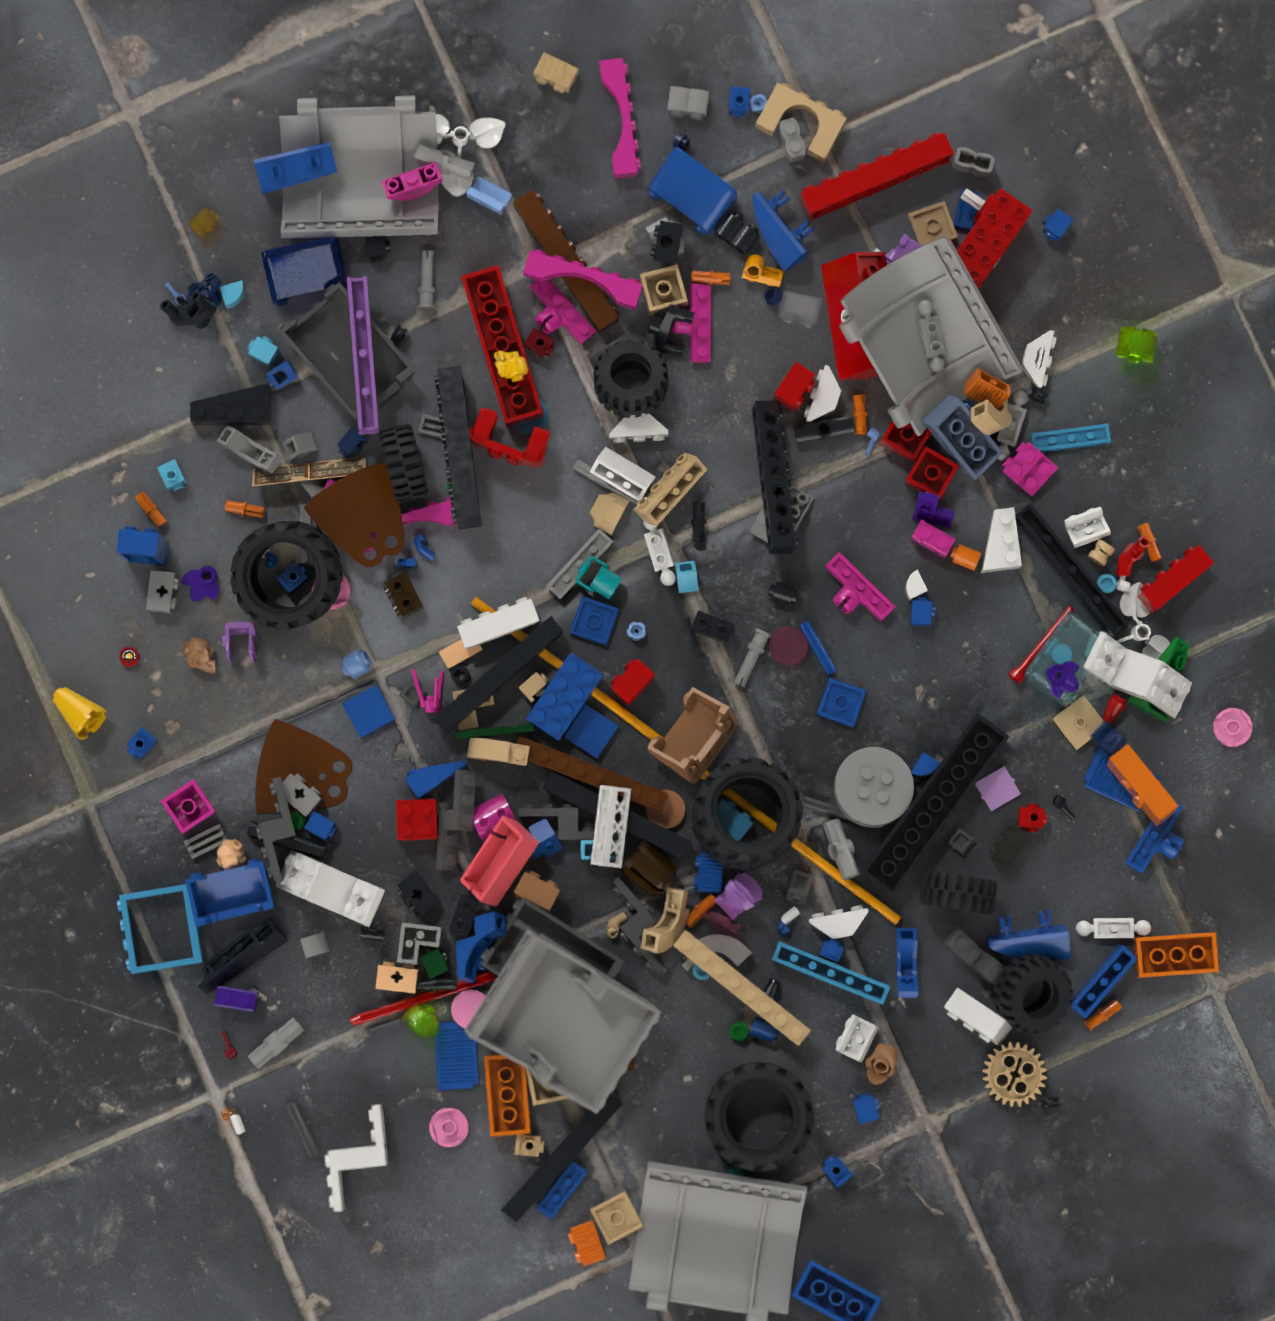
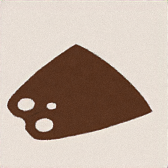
M385 462L362 468L339 479L318 493L304 507L308 515L337 546L365 567H374L381 563L383 557L387 555L394 556L404 548L405 538L400 505L395 499ZM375 532L377 534L376 538L372 539L370 533ZM388 536H394L397 539V545L394 548H388L385 545V539ZM370 547L376 551V557L373 560H368L364 557L366 548Z
M274 719L267 733L258 765L255 789L256 812L276 813L274 803H277L276 796L271 794L269 784L272 783L271 779L281 777L283 783L290 773L294 776L299 774L306 780L304 784L308 788L313 786L321 793L319 797L323 800L315 809L330 807L343 802L348 791L345 780L352 770L351 759L341 750L323 739L291 724ZM340 760L344 762L345 769L343 772L337 773L333 770V763ZM320 773H325L326 778L324 780L319 778ZM331 785H338L341 792L337 797L329 795L328 789ZM304 789L302 791H296V793L298 794V796L296 797L297 799L299 797H305V795L303 794ZM287 802L289 812L297 810L289 802Z

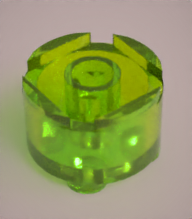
M1121 327L1118 333L1115 356L1128 358L1127 361L1131 363H1139V360L1153 362L1158 334L1145 328L1141 331L1136 330L1137 327Z

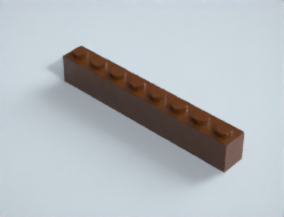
M530 190L513 201V207L547 256L553 257L558 255L565 258L567 262L578 261L583 263L584 267H587L582 256L578 258L574 252L577 249L572 241L567 242L563 236L566 233L560 224L556 225L553 221L555 217L549 208L546 210L542 205L544 200L538 192L535 194L533 190ZM574 276L561 277L599 334L619 321L618 315L620 312L614 304L610 305L607 301L609 296L603 288L599 289L596 283L584 278Z
M519 736L517 744L530 746L527 762L600 789V785L631 789L630 801L658 812L662 811L668 795L667 792ZM618 791V796L623 798L624 792Z

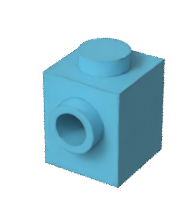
M257 336L255 340L250 342L247 348L250 357L268 367L272 366L280 350L277 346L273 345L274 341L265 336L263 338Z
M175 459L157 467L169 491L173 490V492L184 488V484L187 481Z

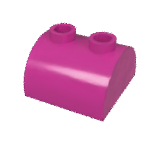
M195 779L161 800V803L182 834L216 812Z
M502 793L474 808L473 824L483 843L490 833L502 838L505 837L493 831L502 816L516 820Z

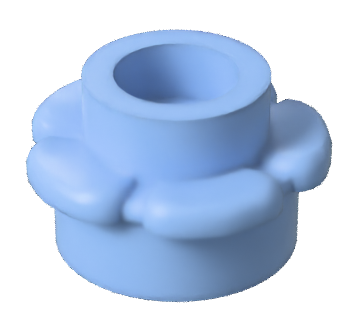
M760 94L753 96L750 99L749 107L753 112L760 114L768 100Z
M632 622L629 625V629H627V635L632 640L639 641L646 635L645 625L641 622Z

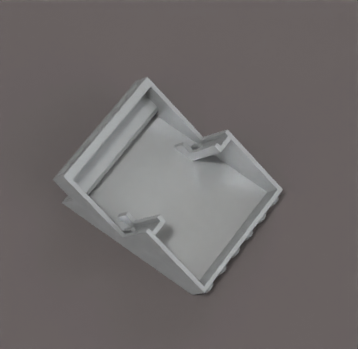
M528 929L464 1031L473 1040L527 1068L539 1083L598 1113L604 1107L610 1092L616 1088L617 1081L621 1075L626 1072L627 1065L636 1056L639 1046L648 1037L649 1030L658 1021L661 1011L649 1001L543 934L538 935Z

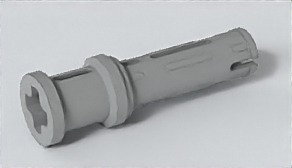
M427 250L421 252V287L418 289L420 304L417 306V309L432 311L435 310L433 305L435 288L432 287L434 251L428 250L427 258Z
M758 628L755 629L756 634L752 642L748 644L749 651L733 682L744 688L759 655H762L765 651L764 646L768 638L772 636Z

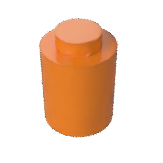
M959 544L958 547L954 546L950 557L953 558V563L974 571L981 552Z

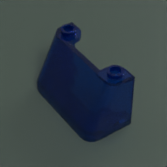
M326 237L261 252L271 300L277 306L288 304L291 297L323 291L330 285H336L339 282L347 289V275L338 237Z

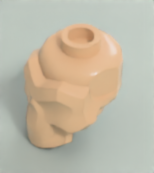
M224 840L217 850L218 858L216 861L224 870L240 867L246 863L247 858L244 849L238 840Z

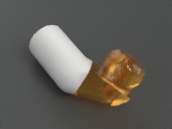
M228 1107L226 1110H222L223 1120L231 1119L236 1134L245 1132L241 1117L233 1108Z

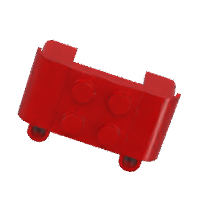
M484 407L480 409L474 427L469 430L471 442L475 447L485 450L491 458L497 460L500 457L504 458L508 464L513 466L520 464L537 469L544 465L546 461L545 455L551 440L549 431L535 426L524 453L492 441L493 432L499 418L497 416L498 412Z

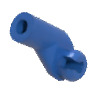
M420 533L416 538L414 537L413 543L417 551L431 562L435 558L436 553L424 545L427 538Z

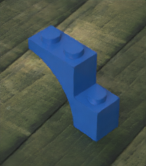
M497 912L476 916L474 925L475 936L456 941L457 975L459 980L467 983L476 982V972L483 953L495 940L506 935V916Z

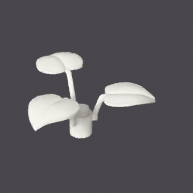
M436 114L437 145L441 143L442 137L447 139L452 136L453 143L458 146V158H461L462 146L467 144L468 137L472 140L476 139L477 145L482 148H493L501 140L505 128L504 121L494 118H481L475 120L470 125V132L465 127L459 126L447 134L449 131L448 120L444 116ZM473 173L470 180L453 174H441L443 178L441 181L442 185L455 197L465 194L473 182Z
M1141 582L1130 586L1129 590L1124 592L1120 599L1122 614L1125 616L1133 615V620L1137 625L1132 628L1131 635L1116 641L1121 643L1132 638L1136 641L1145 640L1147 646L1143 649L1142 654L1158 659L1170 645V642L1161 635H1154L1150 639V627L1142 624V621L1137 619V617H1146L1150 613L1137 597L1141 593L1140 588L1143 586ZM1104 631L1094 633L1088 640L1085 657L1088 658L1100 632L1110 637L1111 635Z

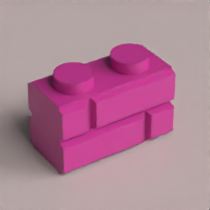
M921 520L911 540L934 553L937 552V555L945 558L955 538Z

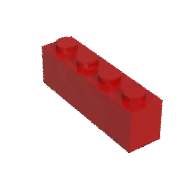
M1200 545L1195 549L1192 546L1182 553L1185 556L1181 560L1176 558L1168 565L1170 569L1166 573L1162 570L1154 576L1155 582L1150 584L1148 581L1140 588L1141 593L1137 597L1151 614L1156 612L1214 564V561Z

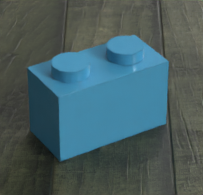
M722 799L716 806L718 822L727 835L736 841H740L753 825L751 822L752 817L744 811L742 813L738 812L735 809L736 805L729 799L726 801Z

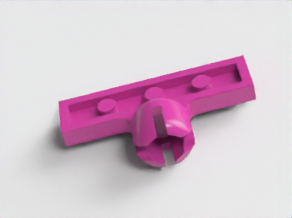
M550 279L544 282L536 280L530 285L529 288L546 307L535 318L538 327L545 324V328L541 330L542 332L551 334L557 328L563 326L580 345L596 333V330Z
M692 283L690 284V309L688 310L695 312L692 324L674 320L672 322H675V324L671 325L670 328L673 333L687 334L689 336L690 362L709 363L711 362V285Z
M840 552L825 566L843 586L833 598L837 607L844 600L847 602L841 609L842 612L849 614L858 605L862 604L881 622L895 608Z

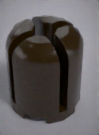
M646 841L638 847V850L629 857L620 869L624 875L651 897L660 896L676 878L677 874L676 867Z

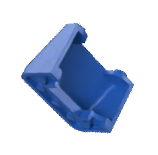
M678 147L671 151L647 187L648 195L656 201L664 199L694 221V229L702 235L707 234L708 236L735 203L738 194L732 186Z
M259 858L247 861L248 865L201 876V872L190 874V879H186L185 882L196 927L275 908V899L264 861L260 862Z

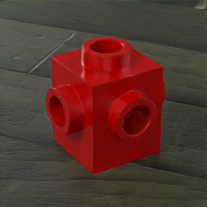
M1027 804V807L1018 808V828H1026V832H1038V829H1042L1043 825H1047V813H1044V808H1039V804ZM1031 815L1035 816V821L1031 820Z

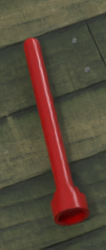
M1068 606L1021 665L1015 669L1012 668L1008 673V676L1013 681L1021 684L1025 679V671L1074 612L1072 606Z

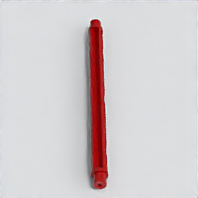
M491 971L477 975L476 982L467 983L459 981L457 982L456 989L439 990L438 993L428 991L361 1014L358 1013L357 1016L351 1017L350 1021L352 1026L363 1025V1023L425 1004L429 1001H434L492 981L495 982L498 975Z

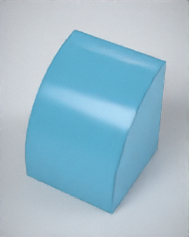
M242 280L220 287L227 309L238 305L244 297L245 286Z
M695 560L675 563L679 593L699 591Z

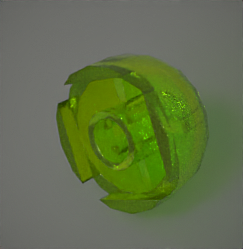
M428 1004L425 1007L421 1005L410 1007L400 1019L402 1024L406 1021L408 1023L407 1028L422 1038L431 1037V1042L435 1040L441 1027L440 1019L435 1014L437 1010Z

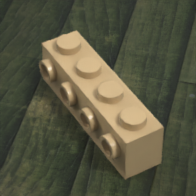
M688 453L680 455L676 463L665 471L659 482L651 487L650 492L639 500L634 511L643 521L657 527L708 469L696 456Z

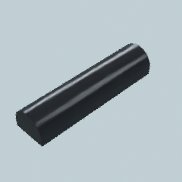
M254 820L250 822L247 830L248 837L258 840L256 828H259L258 823L260 822ZM297 834L272 841L273 845L319 860H323L327 849V844Z

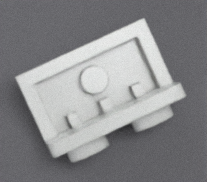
M1101 507L1091 508L1084 513L1072 515L1064 520L1065 531L1074 548L1111 535Z
M852 1014L851 1018L845 1023V1030L842 1036L836 1042L837 1047L835 1050L862 1063L879 1027Z

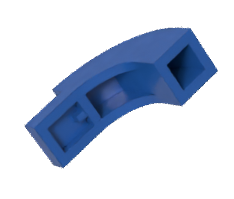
M896 928V988L898 998H918L916 928Z

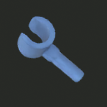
M169 282L165 284L174 296L175 303L181 306L177 302V298L181 296L186 301V297L183 294H179Z
M874 427L867 434L871 440L865 454L869 456L875 441L880 436V432Z

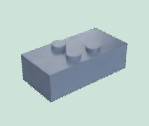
M951 394L922 420L953 461L959 465L962 472L974 480L1003 454L991 437L981 432L972 423L971 412L964 403Z

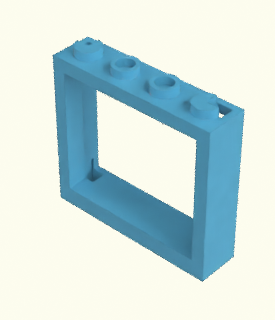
M186 884L119 895L120 900H117L118 911L122 912L123 917L120 920L121 931H125L126 939H123L124 950L128 951L129 959H126L127 970H131V974L204 962L199 926L196 927ZM183 891L193 958L138 967L127 900Z

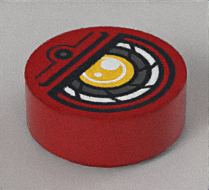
M125 647L121 650L119 659L123 665L133 667L139 662L140 655L135 648Z

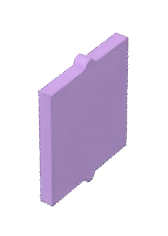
M1005 766L975 783L981 794V799H984L990 811L1021 795L1014 783L1015 779L1011 778Z

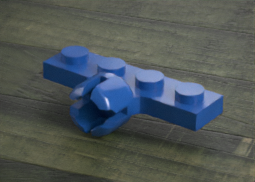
M1178 804L1176 812L1158 826L1152 821L1150 822L1125 865L1142 874L1155 853H1161L1169 859L1176 858L1179 853L1178 850H1181L1184 845V840L1172 833L1171 826L1183 809V806Z

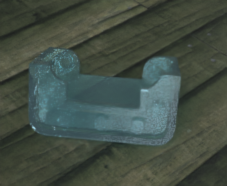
M1069 611L1025 672L1026 681L1064 707H1067L1068 704H1073L1077 698L1076 691H1064L1060 698H1056L1051 694L1050 682L1046 677V671L1048 667L1054 664L1061 665L1065 661L1074 662L1079 665V670L1074 676L1077 677L1080 684L1088 672L1084 668V664L1100 633Z

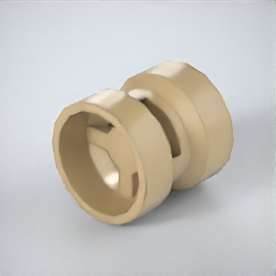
M1098 540L1095 544L1096 548L1089 553L1088 557L1096 564L1104 567L1108 556H1111L1115 550L1106 542Z

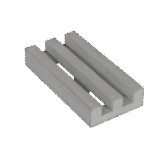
M422 413L418 433L442 439L441 434L423 429L424 426L442 431L441 426L425 423V419L440 423L439 417Z
M218 824L184 841L191 858L195 859L219 847L227 838L221 825ZM216 830L219 831V833H217V834H215V835H213V836H211V837H209V838H207V839H205V840H203V841H201V842H199V843H197V844H195V845H193V846L190 845V843H192V842H194V841H196V840H198V839H200V838H202V837H204V836H206V835H208V834H210V833H212V832H214V831H216ZM222 837L223 840L194 853L193 850Z

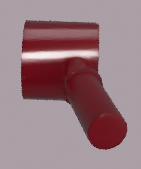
M224 1031L221 1035L228 1049L223 1053L227 1059L232 1060L237 1056V1051L231 1045L226 1031Z

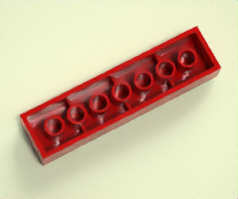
M939 132L933 133L928 136L929 139L916 140L908 148H897L889 156H885V154L878 156L870 164L867 162L861 163L853 171H849V169L842 171L834 179L828 177L815 187L809 185L803 188V192L800 193L799 202L807 220L812 221L950 163L954 152L945 132L941 134Z
M499 265L461 276L506 428L544 417ZM497 351L508 353L518 351L519 356L526 359L528 373L523 375L524 379L512 382V379L501 377L495 366L496 359L494 353Z

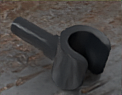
M1056 795L1052 804L1064 811L1073 820L1075 815L1064 806L1066 799Z

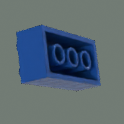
M131 526L119 529L116 553L126 562L166 566L169 543L159 532H156V529L144 528V531L136 530V527Z
M573 652L570 653L526 719L558 741L561 740L605 674Z
M809 1259L791 1293L793 1297L837 1321H870L882 1300L881 1297Z

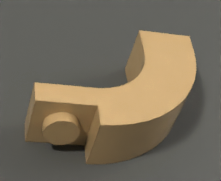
M988 399L971 407L972 423L986 435H992L1009 427L1012 422V414L1008 411V399L998 410Z
M470 738L466 758L527 766L530 746L491 739Z
M673 886L667 887L663 914L655 926L643 930L641 949L661 953L674 945L682 934L690 910L686 908L688 891Z

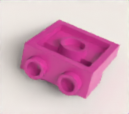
M1029 441L1027 444L1022 442L1015 450L1018 454L1013 459L1009 457L1002 466L1005 467L1003 472L1032 497L1057 470L1058 466Z

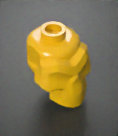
M497 351L494 353L496 359L495 366L501 377L512 379V382L524 379L523 375L528 373L526 359L520 357L518 351L511 353Z

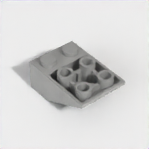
M791 485L789 493L794 503L792 516H795L796 519L795 533L814 497ZM774 493L776 497H782L779 493ZM762 508L750 533L767 542L764 510ZM776 511L779 516H784L781 511ZM778 529L779 533L786 534L784 530Z

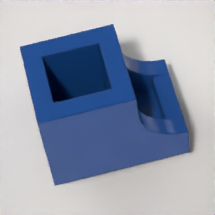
M546 818L528 827L531 835L539 841V844L532 853L535 859L543 854L547 859L563 850Z

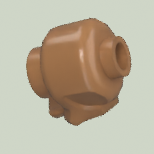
M193 637L188 642H185L183 653H185L188 665L192 668L215 674L216 661L211 659L213 647L208 646V642L205 639Z
M886 1043L878 1044L874 1052L866 1059L867 1077L872 1084H881L887 1080V1077H891L895 1073L898 1052L892 1045Z

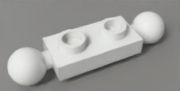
M643 521L645 528L650 531L644 534L654 570L655 572L662 570L660 576L662 584L671 586L674 584L676 576L669 568L675 566L664 528L657 530L656 526Z
M1093 918V924L1083 920L1076 925V932L1080 936H1087L1093 932V938H1134V932L1141 936H1146L1151 931V925L1148 921L1140 920L1137 924H1134V918Z

